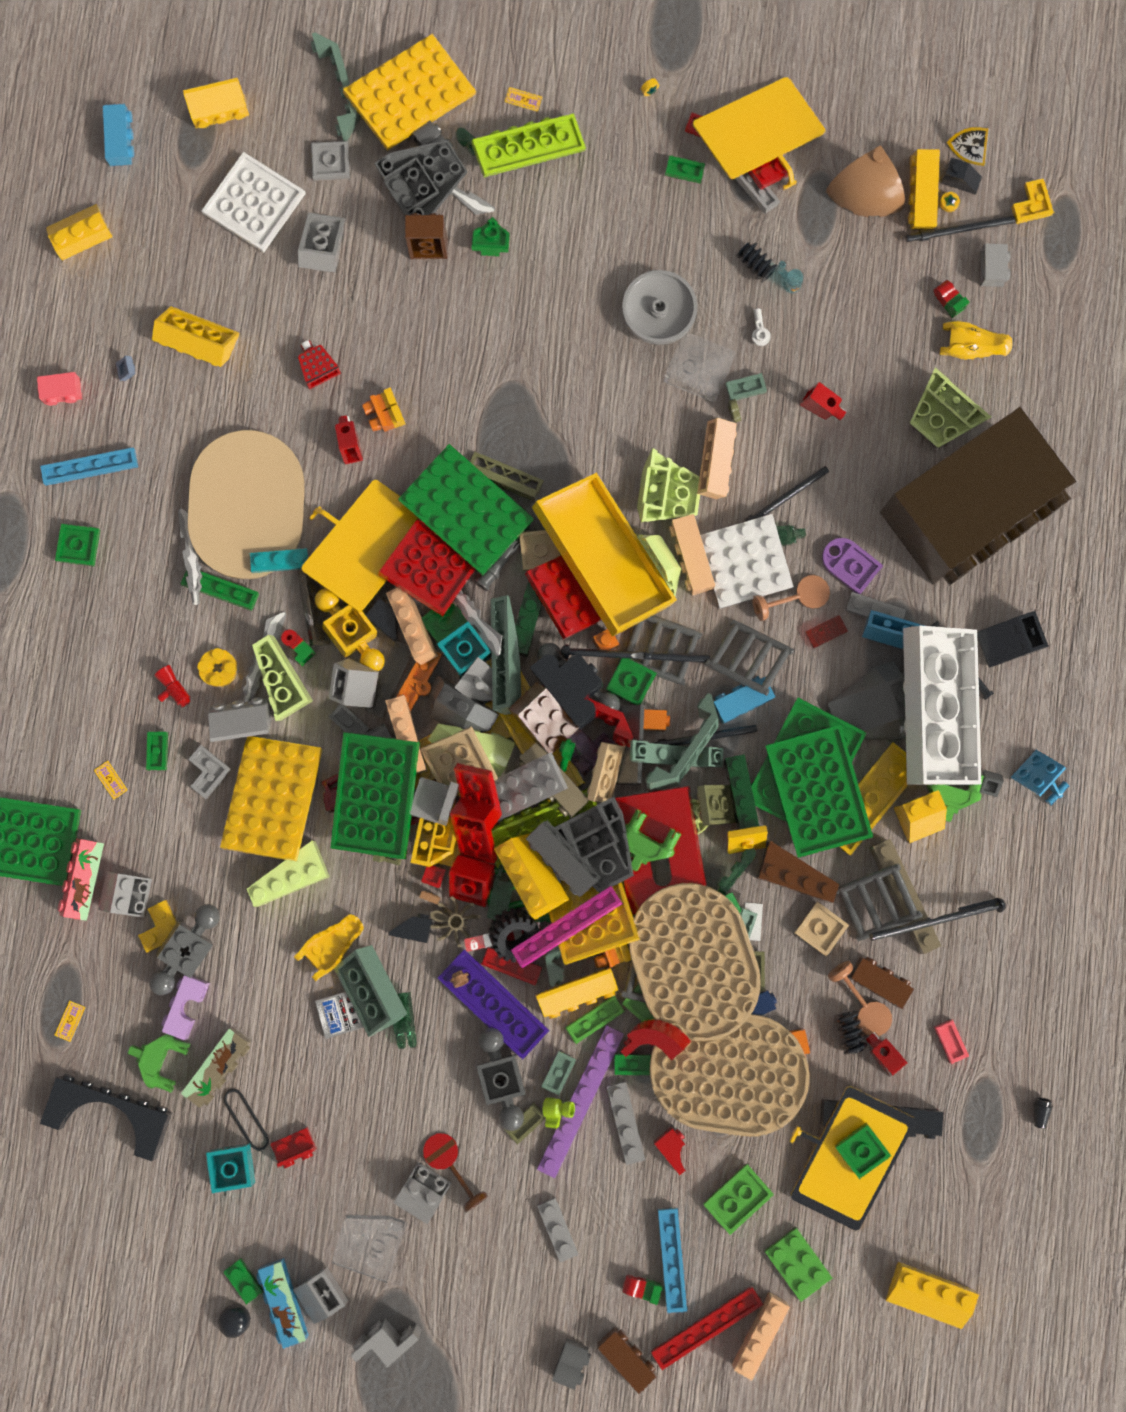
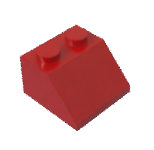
M457 855L449 871V897L486 908L494 880V865Z

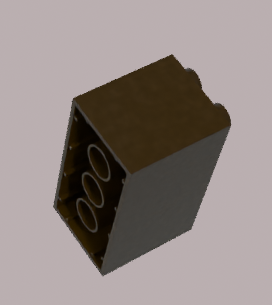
M1018 407L896 492L882 508L880 514L931 583L934 585L944 578L950 586L978 565L973 557L976 558L979 564L983 563L1009 542L1011 543L1039 521H1043L1072 498L1066 490L1077 481L1023 409Z

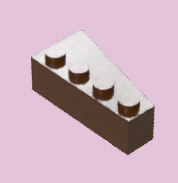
M768 841L756 877L757 879L828 903H834L839 887L837 882L772 841Z

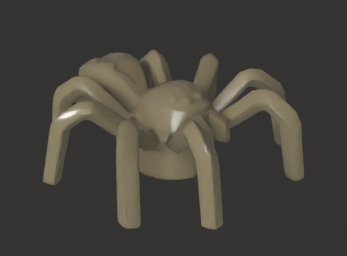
M450 897L455 906L454 913L444 904L438 903V906L443 908L450 916L440 910L432 911L430 913L432 920L441 923L447 922V924L431 925V928L449 927L446 934L437 938L438 941L447 938L454 930L456 944L458 947H461L458 930L467 938H471L472 936L463 929V927L467 928L464 924H468L465 920L480 919L481 916H463L467 909L474 906V903L466 905L458 913V903L454 897Z

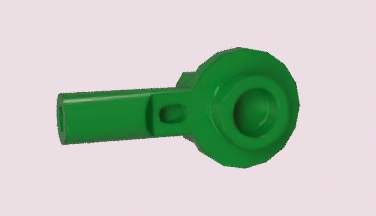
M569 738L566 742H562L559 750L563 757L560 762V768L563 772L567 771L568 761L571 760L575 748V743L571 742Z

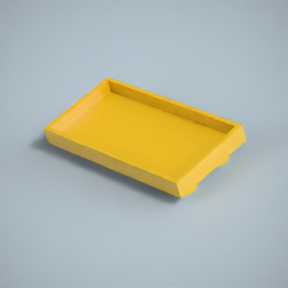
M597 473L536 501L532 506L533 511L612 637L668 608L677 600Z

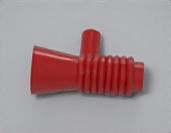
M170 665L161 668L154 674L166 687L157 696L161 702L169 696L181 708L191 702L189 694L180 681L176 679Z

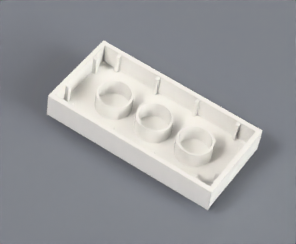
M931 626L903 628L905 678L903 691L905 694L906 720L904 722V730L906 733L907 785L981 784L977 630Z

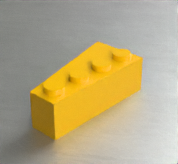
M917 149L910 156V212L908 224H911V229H934L937 227L940 150Z

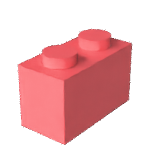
M75 372L37 377L39 399L46 405L53 406L57 405L58 402L75 403L76 400L82 399L80 378Z

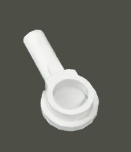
M755 309L756 329L752 333V340L756 345L764 346L769 343L771 335L763 327L761 309Z

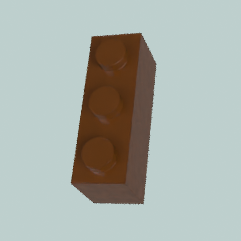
M860 957L848 978L894 1006L903 1009L914 990L910 986L911 982L902 977L897 979L892 976L894 974L893 971L886 967H883V969L876 966L877 962L869 957H866V959Z
M614 1327L597 1343V1347L634 1390L640 1394L657 1378L656 1367L649 1359L647 1361L644 1360L641 1356L643 1354L642 1351L635 1344L632 1346L627 1341L629 1337L622 1329L618 1331Z

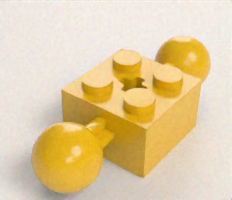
M326 588L319 590L315 596L317 608L332 615L323 622V630L344 658L358 650L361 654L360 664L380 671L385 663L384 655L377 649H370L367 643L376 638L377 630L362 611L355 610L350 605L341 610L338 606L339 597ZM353 628V632H347L346 629Z

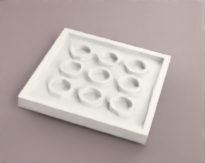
M243 152L202 209V213L264 253L306 193L300 187Z
M772 514L700 535L714 579V591L720 609L752 600L755 595L766 596L793 588Z

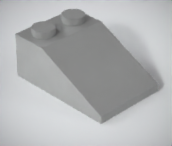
M308 213L298 248L299 267L336 273L345 218Z

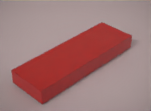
M490 946L487 947L481 963L483 966L534 986L542 970L541 966L533 963L522 968L517 960L516 962H511L510 959L505 961Z

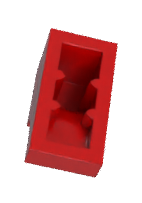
M671 1126L653 1142L680 1176L686 1171L680 1158L681 1149L685 1145L683 1141L685 1136L678 1128L674 1130Z

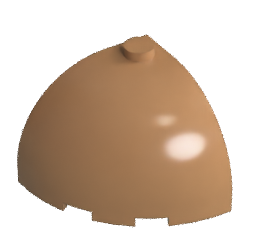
M881 145L843 169L832 180L826 190L829 197L841 208L844 207L852 211L853 214L864 217H884L897 213L903 209L905 202L900 177Z

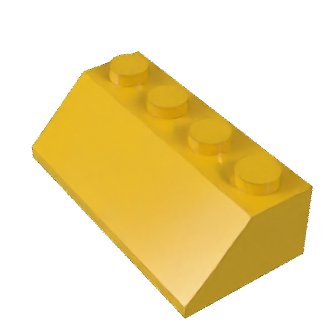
M170 306L154 320L152 340L162 346L171 347L178 352L186 353L196 359L209 362L213 366L221 367L229 359L239 337V332Z
M530 834L511 838L495 847L494 850L530 916L536 920L565 903L569 898L551 866L543 862L542 856L538 851L536 852L530 848L529 842L526 840Z
M608 967L536 994L544 1017L549 1016V1019L560 1016V1011L567 1009L568 1012L579 1009V1004L586 1003V1006L597 1002L596 998L604 996L605 999L616 995L615 991L618 988L612 970Z
M898 1262L885 1300L962 1329L973 1315L979 1294L971 1288Z

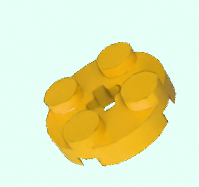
M220 648L206 652L197 665L201 679L213 687L229 685L237 674L236 659L228 651ZM221 663L222 671L220 673L218 671L214 672V665Z

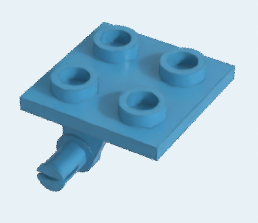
M1037 749L1011 776L1014 781L1038 796H1041L1049 788L1052 794L1045 801L1050 806L1058 798L1061 799L1065 790L1070 787L1065 781L1059 787L1054 782L1064 772L1066 767Z

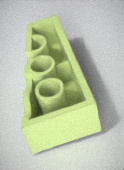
M267 635L252 645L259 669L262 672L264 685L269 695L270 705H272L275 721H282L313 701L274 636Z
M312 840L299 850L297 862L285 860L247 888L254 907L262 906L330 877L316 841Z

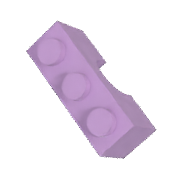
M186 975L179 979L176 986L178 992L176 997H172L169 1004L170 1012L168 1015H165L162 1021V1026H164L162 1032L182 1040L188 1039L195 1020L186 1016L184 1005L188 1000L198 1003L202 1002L209 987V982L193 976L189 978Z

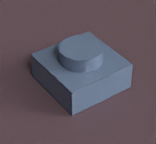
M124 356L116 362L119 381H127L135 375V365L133 364L132 356Z

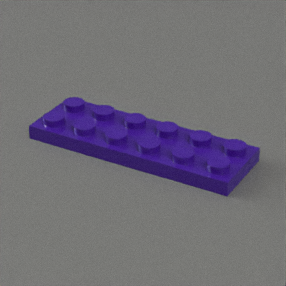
M465 949L438 977L489 1028L498 1029L503 1035L504 1042L522 1060L550 1031ZM458 971L468 973L467 978L469 982L461 987L454 988L453 983L450 982L452 974Z

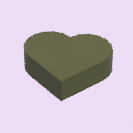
M736 399L729 400L727 406L733 422L741 421Z

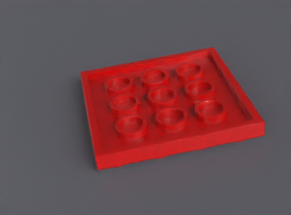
M417 519L380 569L378 575L441 616H444L476 569L420 519Z
M562 555L525 573L563 640L602 621Z

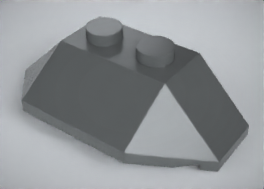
M437 675L429 693L431 717L441 724L461 727L463 730L472 726L473 730H479L480 732L490 731L499 713L479 700L462 694L454 688L455 685Z

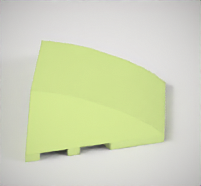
M935 367L910 424L939 448L992 417Z
M654 448L650 451L641 476L637 503L640 522L681 518L692 514L697 516L700 495L697 494L699 476L672 462V459L662 456Z
M636 534L673 595L676 596L682 569L666 543L659 535Z

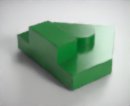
M492 217L482 227H478L473 231L471 249L472 251H481V256L499 257L500 252L509 253L510 233L498 224V221Z

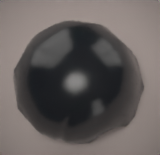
M232 1304L223 1310L218 1319L220 1332L227 1338H237L242 1335L250 1326L251 1317L249 1311L243 1305Z

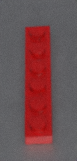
M750 1286L651 1350V1353L661 1370H664L761 1307L763 1303L754 1288Z

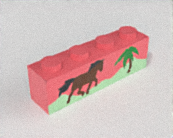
M76 838V842H73L71 847L73 856L72 860L68 862L66 870L69 874L67 881L65 880L62 886L64 896L63 900H60L58 904L60 916L87 921L103 851V843Z

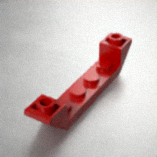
M589 698L588 700L592 701L596 708L597 714L595 718L604 720L610 726H617L613 734V740L620 746L630 747V740H633V736L624 714Z

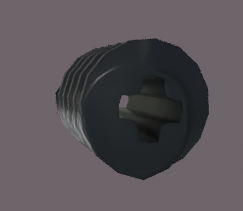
M748 242L739 250L737 257L742 258L741 262L747 263L746 267L748 269L752 268V274H757L756 278L758 280L762 279L761 283H763L774 273L778 265H770L772 258L767 261L765 260L768 255L767 253L760 255L763 249H755L758 244L757 242L752 245Z
M849 1011L835 1015L840 1016L835 1022L842 1024L837 1030L844 1032L839 1038L846 1039V1042L841 1044V1046L848 1047L843 1054L858 1053L864 1051L863 1048L867 1046L866 1042H861L865 1035L858 1034L863 1030V1027L856 1026L861 1023L860 1019L855 1018L859 1015L858 1011Z

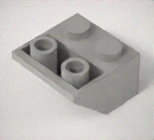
M349 658L334 663L329 699L346 706L373 707L379 671Z
M106 871L98 910L144 917L152 879Z
M418 1162L394 1204L428 1224L450 1187L451 1182Z
M327 1266L293 1288V1291L314 1324L330 1317L348 1302L347 1297Z

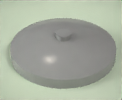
M665 270L649 271L638 276L628 286L622 304L623 318L628 329L640 340L655 345L673 343L685 336L694 324L697 314L696 295L690 284L678 274Z

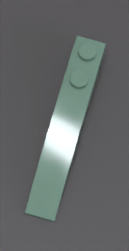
M506 595L491 599V627L502 635L500 655L496 656L492 652L493 710L504 715L512 714L508 708L521 697V671L517 634L510 598Z

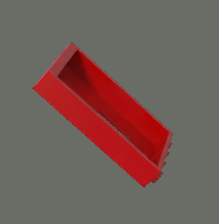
M690 786L615 798L623 813L625 825L629 824L636 809L642 811L641 813L647 814L639 829L640 833L658 843L664 842L670 828L676 830L675 833L678 831L682 834L674 847V855L669 857L672 879L668 885L659 886L654 882L650 861L646 865L642 863L638 871L633 870L634 876L624 880L626 897L632 915H636L639 908L650 896L665 887L681 883H695L706 886Z

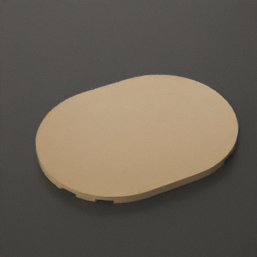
M242 430L217 438L197 458L190 478L188 532L195 551L203 562L213 570L235 579L264 577L272 572L252 573L250 553L298 548L303 531L305 481L300 463L291 449L272 435L259 431Z
M675 884L654 893L642 904L634 917L640 940L629 943L631 960L649 1011L656 1020L665 1021L676 1026L689 1039L694 1041L716 1040L733 1033L750 1017L760 993V970L746 926L739 911L723 894L701 884Z
M751 1014L740 1028L725 1037L711 1041L691 1040L689 1045L672 1061L660 1048L654 1046L650 1060V1078L658 1101L667 1113L680 1123L703 1131L753 1137L772 1133L788 1124L802 1107L808 1092L809 1067L804 1051L792 1033L772 1019Z

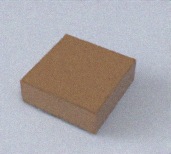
M422 891L419 897L437 905L441 900L439 896L426 891Z

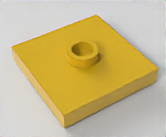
M764 825L728 831L727 853L733 854L766 848L767 827Z

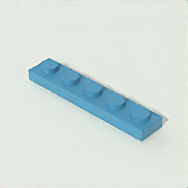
M133 447L42 465L40 467L43 484L47 486L138 468L136 451Z
M678 1208L658 1209L667 1313L686 1312L687 1303Z

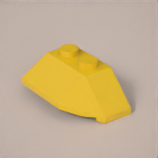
M449 816L446 826L420 818L410 863L431 867L453 853L456 836L451 816Z

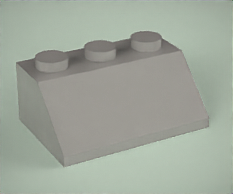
M257 697L247 702L237 700L231 704L224 705L223 703H218L210 707L208 713L210 742L268 734L272 722L268 698L262 699Z

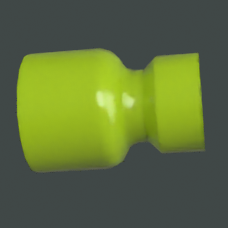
M549 1097L544 1100L543 1115L546 1117L545 1127L558 1128L561 1115L566 1118L574 1116V1102L565 1101L563 1103L559 1098Z

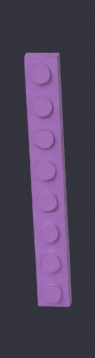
M606 1025L569 1101L575 1104L574 1116L572 1118L562 1116L560 1125L556 1128L537 1170L553 1178L556 1177L624 1033Z

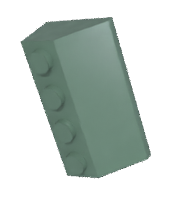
M372 945L356 949L334 968L368 1037L397 1023L407 1015Z

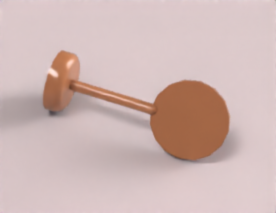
M806 576L798 583L796 595L767 603L762 595L753 596L754 612L760 621H764L769 617V607L799 599L800 603L805 607L811 609L820 608L829 599V586L819 576Z
M845 961L830 971L828 978L832 982L843 979L863 1006L857 1016V1019L861 1020V1023L858 1025L863 1027L862 1031L866 1035L870 1036L874 1032L877 1036L885 1034L892 1023V1014L889 1008L878 1001L866 1003L847 977L853 969L852 963Z

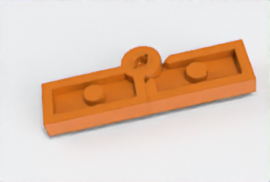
M437 652L438 657L422 665L416 661L400 689L397 697L402 695L406 697L410 712L420 696L429 695L431 685L428 681L438 665L442 654Z

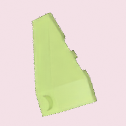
M437 724L428 741L434 743L463 729L456 726ZM474 730L499 778L508 764L515 742L496 733L486 734L481 733L479 730Z

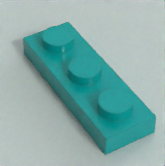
M308 549L250 553L251 572L261 573L302 569L303 564L308 559Z

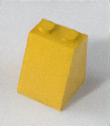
M939 790L894 807L908 843L945 829L947 808Z

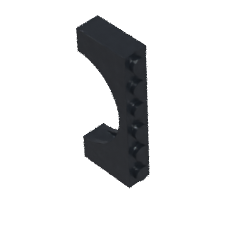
M64 1074L63 1076L56 1077L40 1124L60 1130L65 1127L72 1113L82 1105L92 1102L107 1103L120 1109L130 1120L136 1139L133 1155L149 1161L157 1159L172 1116V1112L167 1111V1107L161 1105L154 1107L149 1105V1101L130 1099L131 1096L126 1093H119V1095L112 1093V1089L108 1087H94V1083L90 1081H76L72 1075Z

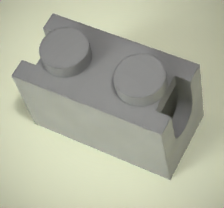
M985 244L982 248L981 286L1003 287L1004 282L1010 279L1011 271L1008 269V263L1011 254L1008 251V244Z

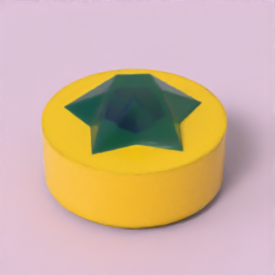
M651 78L641 86V92L644 96L652 95L659 88V83L655 78Z
M954 192L945 193L940 200V206L946 212L955 211L960 203L959 196Z

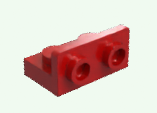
M308 1127L270 1144L278 1162L276 1164L277 1168L283 1166L284 1169L294 1165V1160L301 1158L303 1161L312 1157V1152L317 1149Z

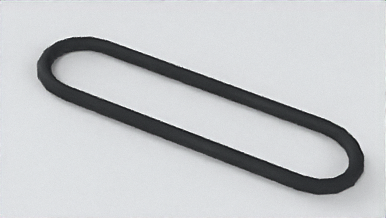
M237 1089L228 1090L224 1096L226 1107L250 1143V1146L256 1151L264 1150L269 1144L267 1133L243 1094ZM236 1092L240 1095L266 1138V1144L263 1147L257 1148L251 1142L227 1102L229 1093Z

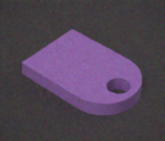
M846 538L832 540L827 544L822 554V562L826 570L857 594H861L883 567L880 562L856 543ZM829 548H838L839 555L832 556L829 553Z

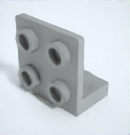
M420 778L410 814L446 826L458 791V784L451 782L449 786L426 778Z

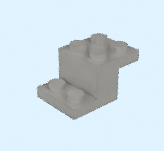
M387 1319L382 1322L378 1320L370 1328L371 1330L367 1336L363 1334L355 1341L356 1344L352 1347L354 1350L351 1357L357 1362L372 1349L386 1367H389L418 1341L422 1329L417 1323L413 1327L409 1325L401 1333L402 1336H400Z

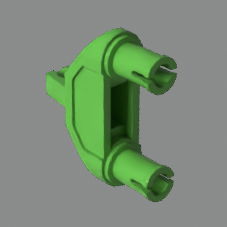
M981 775V784L969 785L966 791L948 785H926L930 793L939 790L947 808L946 822H951L953 814H958L960 809L981 800L982 796L979 792L984 776Z
M638 809L635 810L629 824L625 825L629 850L631 852L630 856L634 858L632 861L634 871H638L642 863L646 865L649 861L672 857L675 851L674 847L682 835L678 831L675 833L676 830L670 828L664 842L658 843L640 833L639 829L647 814L641 813L642 811Z
M166 1034L148 1045L142 1044L141 1048L134 1045L130 1046L127 1054L137 1057L136 1062L139 1063L138 1066L147 1087L151 1089L157 1087L172 1093L173 1085L175 1086L176 1081L160 1076L161 1067L170 1049L186 1055L189 1051L187 1048H190V1043Z

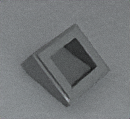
M984 770L982 775L984 779L980 793L998 797L1004 782L1003 775Z

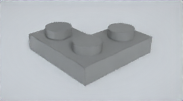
M200 745L188 759L203 771L190 787L205 799L211 795L232 770L203 745Z

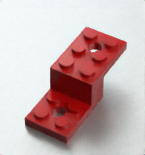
M457 763L454 771L461 798L451 810L450 816L460 855L494 864L498 857L494 850L495 845L491 830L502 816L492 770Z

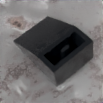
M1036 611L1017 616L977 632V638L989 668L1049 647Z

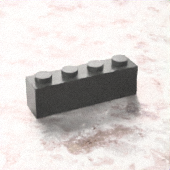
M548 820L541 823L526 838L530 848L536 852L538 851L542 856L543 862L556 871V876L569 885L568 888L574 895L582 896L601 878Z

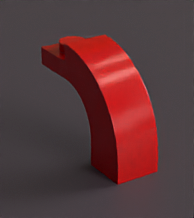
M646 1020L637 1024L627 1034L628 1038L624 1041L626 1046L620 1052L627 1057L638 1046L651 1044L660 1048L672 1061L689 1045L691 1040L679 1028L668 1022Z

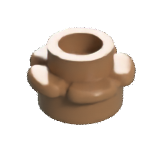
M458 971L452 974L450 982L453 983L454 988L461 987L469 982L467 978L468 973Z

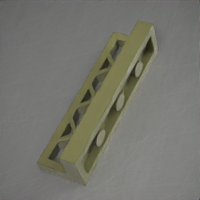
M474 452L470 461L498 487L534 502L544 482L542 479L477 452ZM476 458L484 460L486 467L483 468L474 464ZM498 466L502 468L504 474L499 475L490 469ZM515 473L519 475L521 481L516 482L507 476ZM534 481L538 485L536 489L525 486L524 483Z

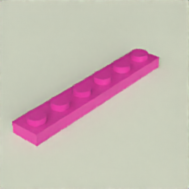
M610 886L511 951L519 965L523 968L622 905V902L612 886Z

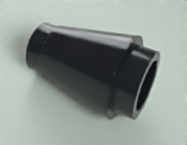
M1036 1097L1035 1102H1033L1034 1126L1037 1128H1046L1053 1109L1050 1099Z

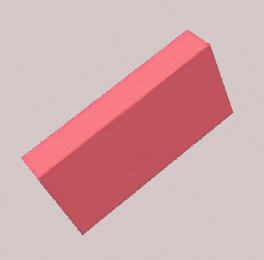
M952 1019L934 1027L950 1064L969 1057Z

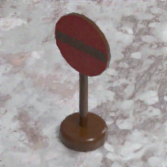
M438 1133L426 1141L423 1148V1156L426 1163L437 1170L450 1168L470 1199L463 1205L465 1213L475 1208L488 1197L485 1191H481L474 1196L453 1164L458 1157V1145L450 1135Z

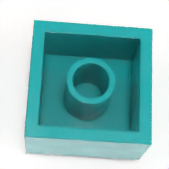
M469 621L437 644L461 678L477 657L484 662L492 657V652Z
M250 1143L212 1149L206 1153L211 1193L248 1188L256 1183Z

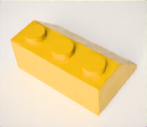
M238 77L183 90L192 121L196 128H206L212 124H223L229 120H239L249 116L245 96Z
M97 204L46 227L48 237L62 260L113 237Z

